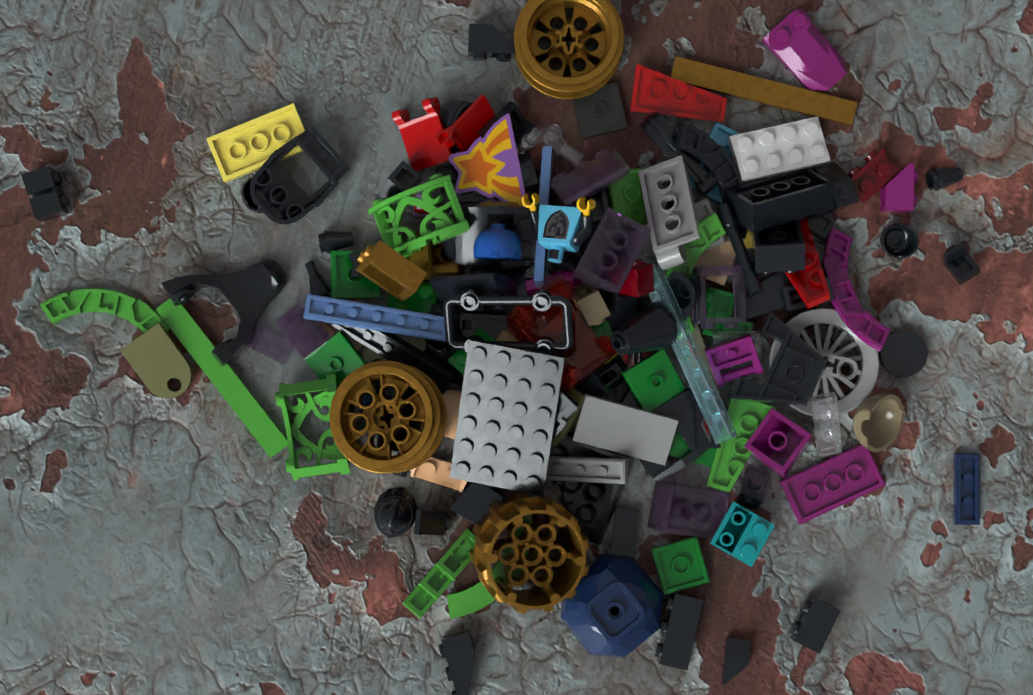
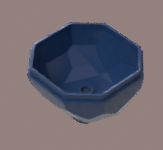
M599 554L587 564L590 567L588 575L583 576L575 588L577 594L572 599L565 598L562 600L560 618L590 655L625 658L661 628L664 594L634 557ZM613 606L619 608V612L616 615L610 613V609Z

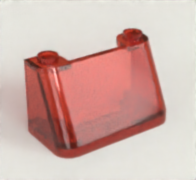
M561 275L539 289L549 291L552 296H565L569 300L572 298V286ZM516 305L507 317L508 327L519 342H537L542 336H549L555 342H564L562 306H550L546 311H538L533 305ZM573 305V347L566 352H553L554 354L566 356L561 388L566 393L618 353L612 347L611 337L602 335L598 338Z

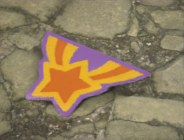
M507 113L491 126L484 138L479 137L467 151L451 154L448 159L459 173L455 186L456 193L477 191L486 197L493 198L495 196L502 202L519 203L518 206L525 207L522 204L525 189L510 114Z

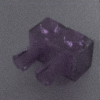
M296 304L275 320V322L302 358L306 359L327 342L326 337L328 333L320 324L316 326L312 320L304 319L305 306L302 308L301 305Z

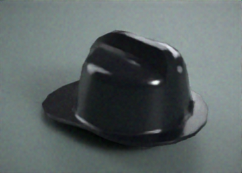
M674 271L667 278L661 294L660 304L668 309L666 311L670 318L674 317L677 324L686 321L693 305L699 301L702 295L698 274Z

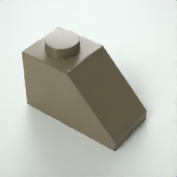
M587 279L567 290L572 302L589 326L599 325L606 320V317L611 315L599 291Z

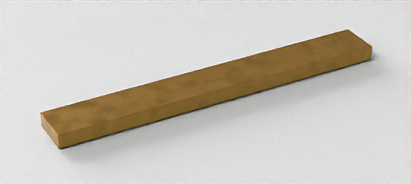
M677 56L675 57L670 76L697 88L812 117L818 116L819 119L847 126L853 124L858 104L855 101Z

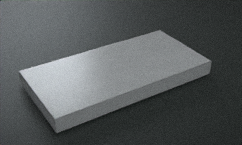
M585 394L572 439L576 442L665 466L679 420Z

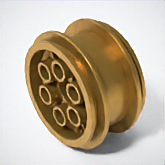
M528 0L517 18L514 29L515 59L521 74L533 88L544 95L556 99H580L600 90L614 75L624 47L623 24L618 11L610 0ZM565 8L574 9L572 21L571 19L566 21ZM553 21H559L563 24V28L560 30L552 29L550 24ZM538 22L548 30L547 34L534 29ZM576 22H583L587 28L578 31L575 29L574 24ZM599 24L603 31L590 35L589 31ZM567 34L570 35L571 41H573L569 51L565 42ZM545 40L550 43L551 47L547 50H542L539 48L538 43ZM594 42L598 47L597 50L588 51L585 48L586 43ZM540 56H548L542 63H539L536 59ZM587 57L598 59L600 62L595 66ZM552 61H558L561 63L562 68L554 71L549 67V64ZM575 62H582L585 65V69L583 71H576L572 65ZM565 68H569L571 77H563Z
M376 361L355 369L341 382L331 402L330 428L337 447L354 465L374 473H401L422 465L436 452L445 434L447 410L441 391L435 382L424 372L400 362ZM379 381L381 384L380 394L377 393L373 385ZM393 386L396 389V396L389 400L386 396V391L389 387ZM408 388H413L416 393L407 400L402 399ZM367 393H370L373 397V402L370 406H365L363 403V397ZM410 403L414 411L410 417H406L403 413V408L406 404ZM356 405L364 409L363 414L354 413ZM388 413L394 414L391 423L384 420ZM375 416H377L378 424L375 421ZM360 417H364L367 421V425L363 430L357 427V421ZM411 421H423L422 431L410 427ZM401 427L407 431V437L404 441H400L397 437V431ZM369 433L367 442L363 444L360 438ZM377 434H381L384 438V443L379 448L374 444V438ZM391 441L396 443L400 454L392 456Z

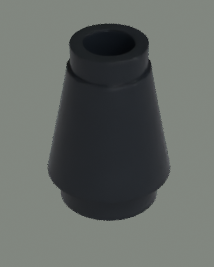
M960 167L931 168L925 174L927 187L935 191L963 179V172Z
M324 231V233L318 234L321 253L327 252L329 254L330 251H338L354 246L352 232Z

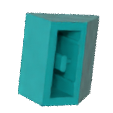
M732 501L710 544L752 567L775 525Z

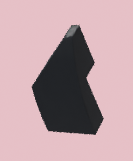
M726 638L721 685H726L749 665L751 640Z

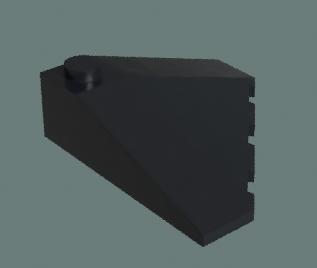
M570 431L557 447L551 449L550 456L627 459L628 476L634 457L573 441L574 432ZM552 481L553 484H558L563 494L560 500L564 508L578 519L581 532L590 542L600 545L625 484Z

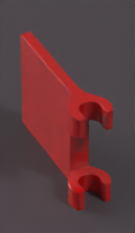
M481 94L453 125L441 130L436 135L440 144L445 142L446 146L451 148L456 143L461 152L469 149L474 141L480 137L477 132L495 116L485 95Z
M438 97L423 100L422 105L427 115L409 121L410 115L407 109H399L392 112V118L400 129L411 167L416 172L447 162L452 154L451 148H448L445 142L440 144L436 138V135L441 130H444Z

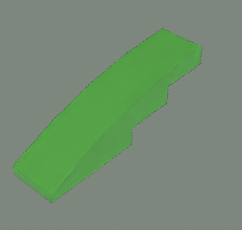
M466 529L402 602L419 619L471 561L469 551L475 547L476 536Z

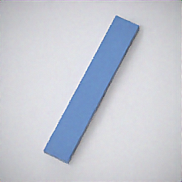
M544 146L542 148L539 207L540 205H550L554 156L552 146ZM536 240L534 283L536 288L545 289L547 249Z
M307 294L304 319L446 342L444 316Z

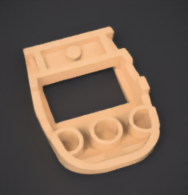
M447 389L444 394L441 392L447 410V425L444 436L455 439L461 391ZM421 421V423L419 424V431H422L423 429V421ZM431 456L422 465L412 469L410 474L411 477L459 490V492L465 491L468 482L449 478L452 462Z

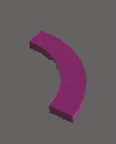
M832 227L826 239L823 253V272L825 278L829 277L834 301L831 302L843 322L859 339L875 350L881 351L891 329L877 321L858 302V297L848 277L847 270L849 251L853 238Z

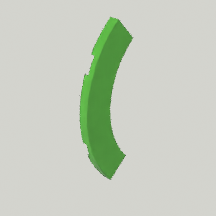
M716 212L711 213L698 222L700 238L683 244L687 262L666 270L663 289L670 273L678 271L692 274L694 265L700 255L714 241L726 234ZM690 315L686 321L680 324L676 323V340L695 331Z
M83 288L56 295L39 304L52 324L80 313L104 312L128 320L143 333L159 322L167 332L171 330L159 313L148 304L136 297L111 289Z
M532 514L522 516L523 520L531 526L533 523ZM524 526L518 527L515 530V536L523 534ZM505 547L502 556L509 555L511 547ZM530 548L526 550L525 557H527ZM500 561L491 570L494 579L501 577L505 580L506 577L503 573L505 564ZM521 568L514 569L511 577H517ZM481 582L465 590L447 594L450 619L474 613L495 601Z

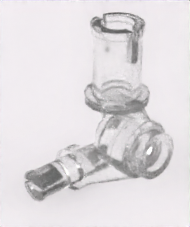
M556 124L541 130L539 129L538 131V128H533L529 134H525L522 137V142L516 147L518 153L521 150L520 154H524L528 148L544 142L547 146L553 147L556 156H562L574 166H577L584 155L567 143L568 140L563 139L562 129Z

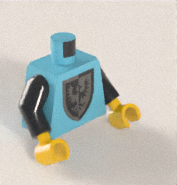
M536 193L532 194L533 203H531L528 195L525 194L522 197V204L529 208L528 216L536 240L545 249L549 250L548 261L562 263L564 251L577 252L580 245L592 234L593 214L590 210L595 208V200H588L587 206L585 204V197L578 199L577 207L540 205L537 208L536 205L540 200L539 195Z

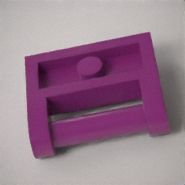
M750 333L705 348V353L718 387L724 386L726 382L738 379L740 376L764 373ZM750 360L753 363L723 374L720 372L722 369Z

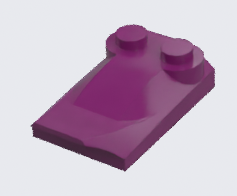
M799 8L791 12L762 40L807 90L828 91L848 73L843 57L812 24L809 15Z

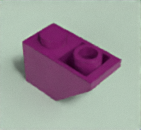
M909 163L904 166L880 189V212L909 213L917 206V193H914V184L918 180V171L915 170V163Z

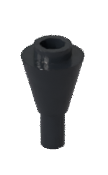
M314 261L307 262L305 266L310 277V294L331 297V289L321 275L318 274Z

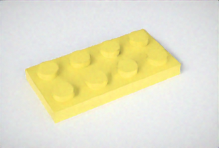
M292 103L206 139L222 179L227 183L259 170L275 150L303 133L305 128L295 104ZM295 146L281 160L303 151L298 146Z

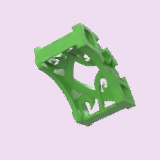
M439 173L428 178L429 182L405 190L388 199L381 198L372 202L373 207L368 209L369 215H374L383 243L407 258L423 250L429 241L437 244L470 230L468 221H465L450 175L442 176ZM444 187L449 202L438 207L436 205L442 201L443 195L434 198L432 193L435 189ZM422 193V199L418 197H413L417 194ZM408 205L419 207L430 213L421 222V237H418L413 229L406 226L401 227L402 217ZM451 207L454 212L457 224L445 212ZM433 218H436L438 220L431 222L436 225V228L432 231L429 229V223ZM400 232H405V233H407V235H408V240H407V242H406L405 239H404L405 234L400 235Z
M336 374L326 375V379L286 385L284 382L279 383V392L275 393L276 404L282 408L289 452V458L285 460L287 473L292 474L294 481L302 477L341 472V475L351 473L350 461L341 453L335 441L333 445L326 443V449L323 448L326 437L330 436L333 438L331 428L322 434L318 445L311 442L300 431L302 422L312 409L318 418L330 422V411L324 415L319 411L317 405L319 404L321 409L323 406H328L330 409L333 396L339 387ZM326 390V391H324V392H322V393L316 395L315 397H312V395H311V393H310V392H316V391ZM306 394L308 399L306 404L300 397H296L299 401L297 406L290 403L289 395ZM291 412L298 413L294 421H292ZM295 439L302 445V447L296 449ZM313 453L317 455L316 465L299 467V457L301 454L307 456L306 463L311 460ZM322 458L330 459V460H336V461H337V462H331V463L320 464Z

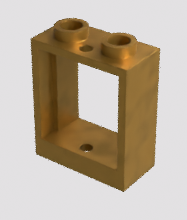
M381 240L374 245L369 244L356 260L359 262L355 269L401 302L417 291L427 275V272Z

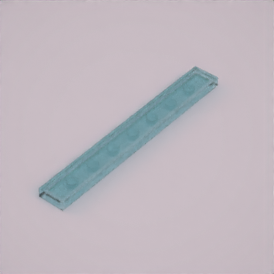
M657 259L649 263L653 264L654 292L649 293V297L652 303H659L668 309L666 312L669 317H674L676 321L677 339L671 346L715 444L732 439L738 435L665 273L659 266Z

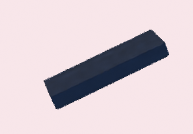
M954 453V524L980 525V454Z

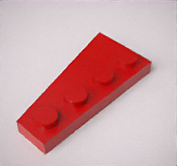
M636 64L630 111L649 114L658 112L665 116L724 122L727 98Z
M805 217L800 221L805 242V270H799L795 273L785 272V274L809 309L829 300L830 292L820 265L808 220Z

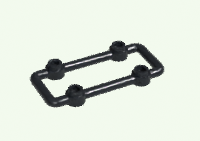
M469 289L463 295L448 296L443 302L446 343L453 350H465L467 353L470 338L483 340L478 335H472L466 341L455 340L453 305H462L464 309L469 311L475 310L479 305H533L538 311H546L550 306H562L564 342H555L549 336H542L537 342H490L548 353L566 352L573 347L572 304L565 296H552L547 290H539L534 296L480 295L478 291Z

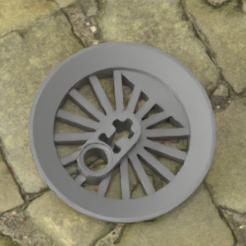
M833 309L806 311L795 316L785 324L798 336L801 335L803 340L827 361V366L820 377L824 404L815 403L820 384L819 380L807 406L788 405L798 412L817 418L837 417L857 408L869 396L875 385L879 370L877 350L859 339L843 322L837 311ZM818 324L828 325L823 346L821 344ZM809 325L813 327L815 346L804 330ZM833 327H836L842 332L828 349ZM847 334L853 342L833 354ZM774 340L770 351L769 369L782 344ZM855 346L859 355L853 357L840 356ZM858 360L860 361V368H859V370H858L857 363L855 362V361H858ZM843 363H847L850 367V372L847 376L843 375L840 371V366ZM856 375H858L855 384L849 381V379H852ZM834 378H837L851 388L846 395L843 394ZM827 379L839 397L836 401L830 402Z

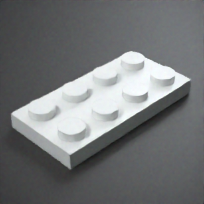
M818 116L729 136L727 139L733 161L738 168L743 183L818 166L831 161Z

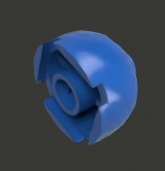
M491 224L490 229L483 230L477 235L473 247L474 258L486 260L521 259V241L514 231L505 229V224Z

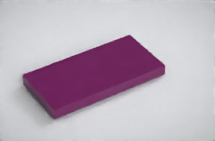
M861 444L779 481L798 524L807 522L886 485L870 450Z

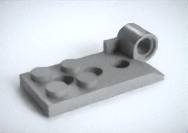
M680 155L638 171L653 252L656 254L658 264L662 270L686 263L687 256L683 244L700 238V228L686 160ZM665 181H670V185L666 189H661ZM669 201H675L672 208L665 209ZM679 221L675 229L669 230V225L672 222Z

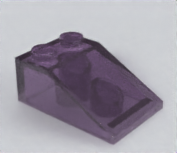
M655 481L647 527L662 533L713 538L727 512L730 493L679 483Z

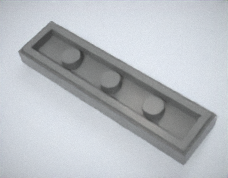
M550 456L547 480L627 484L628 460L621 458Z

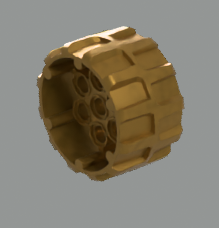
M522 492L514 493L510 500L500 504L493 502L489 505V513L482 520L481 524L475 523L473 532L476 535L475 547L470 549L469 554L471 561L476 567L478 579L497 602H504L510 605L517 613L525 614L527 609H542L545 613L553 611L554 605L565 598L572 599L577 594L575 588L581 578L588 575L590 567L586 564V551L590 547L589 539L581 532L578 519L548 496L528 497ZM536 513L547 515L545 520H535L531 526L522 518V516ZM555 524L559 527H564L566 542L559 544L555 541ZM507 526L506 531L509 537L496 541L499 534ZM524 526L523 534L515 536V530L518 527ZM547 527V534L543 537H539V530L541 528ZM505 547H511L509 555L501 556V551ZM531 547L534 548L533 555L525 557L526 550ZM557 548L556 556L549 558L550 550ZM499 560L505 564L503 567L505 580L501 577L493 578L491 563ZM552 566H560L556 573L553 575L552 570L550 568ZM521 568V572L517 577H511L514 569ZM541 568L544 569V574L539 578H535L536 571ZM529 578L537 585L530 589H512L514 585H524Z

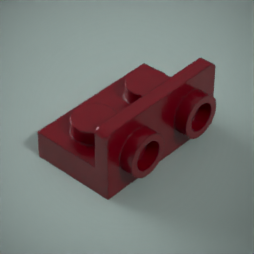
M884 148L879 152L873 150L864 159L867 162L861 168L857 165L847 174L853 180L857 196L863 204L900 171L885 155L887 151Z

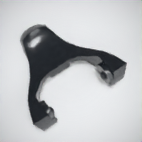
M265 259L251 267L234 273L187 275L162 282L161 284L175 306L187 302L198 289L211 287L223 293L240 318L237 338L228 339L212 350V355L219 364L225 366L248 346L257 321L269 303L287 284V276L283 268L276 261Z

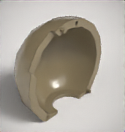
M877 393L869 396L859 404L853 418V431L861 445L872 452H881L894 442L902 429L906 413L905 406L902 405L900 398L895 394Z

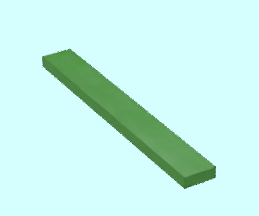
M169 298L155 310L269 457L273 458L287 447V438L229 363L221 366L212 355L215 345L184 305L175 306Z

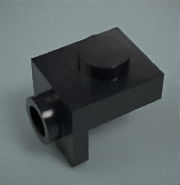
M964 242L949 247L945 251L943 265L959 285L980 274V268L966 252L967 246Z
M746 469L743 474L740 491L735 498V503L740 504L746 509L757 510L764 500L769 476Z

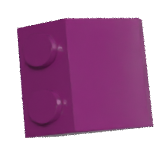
M771 408L744 447L763 464L785 478L812 441V435Z

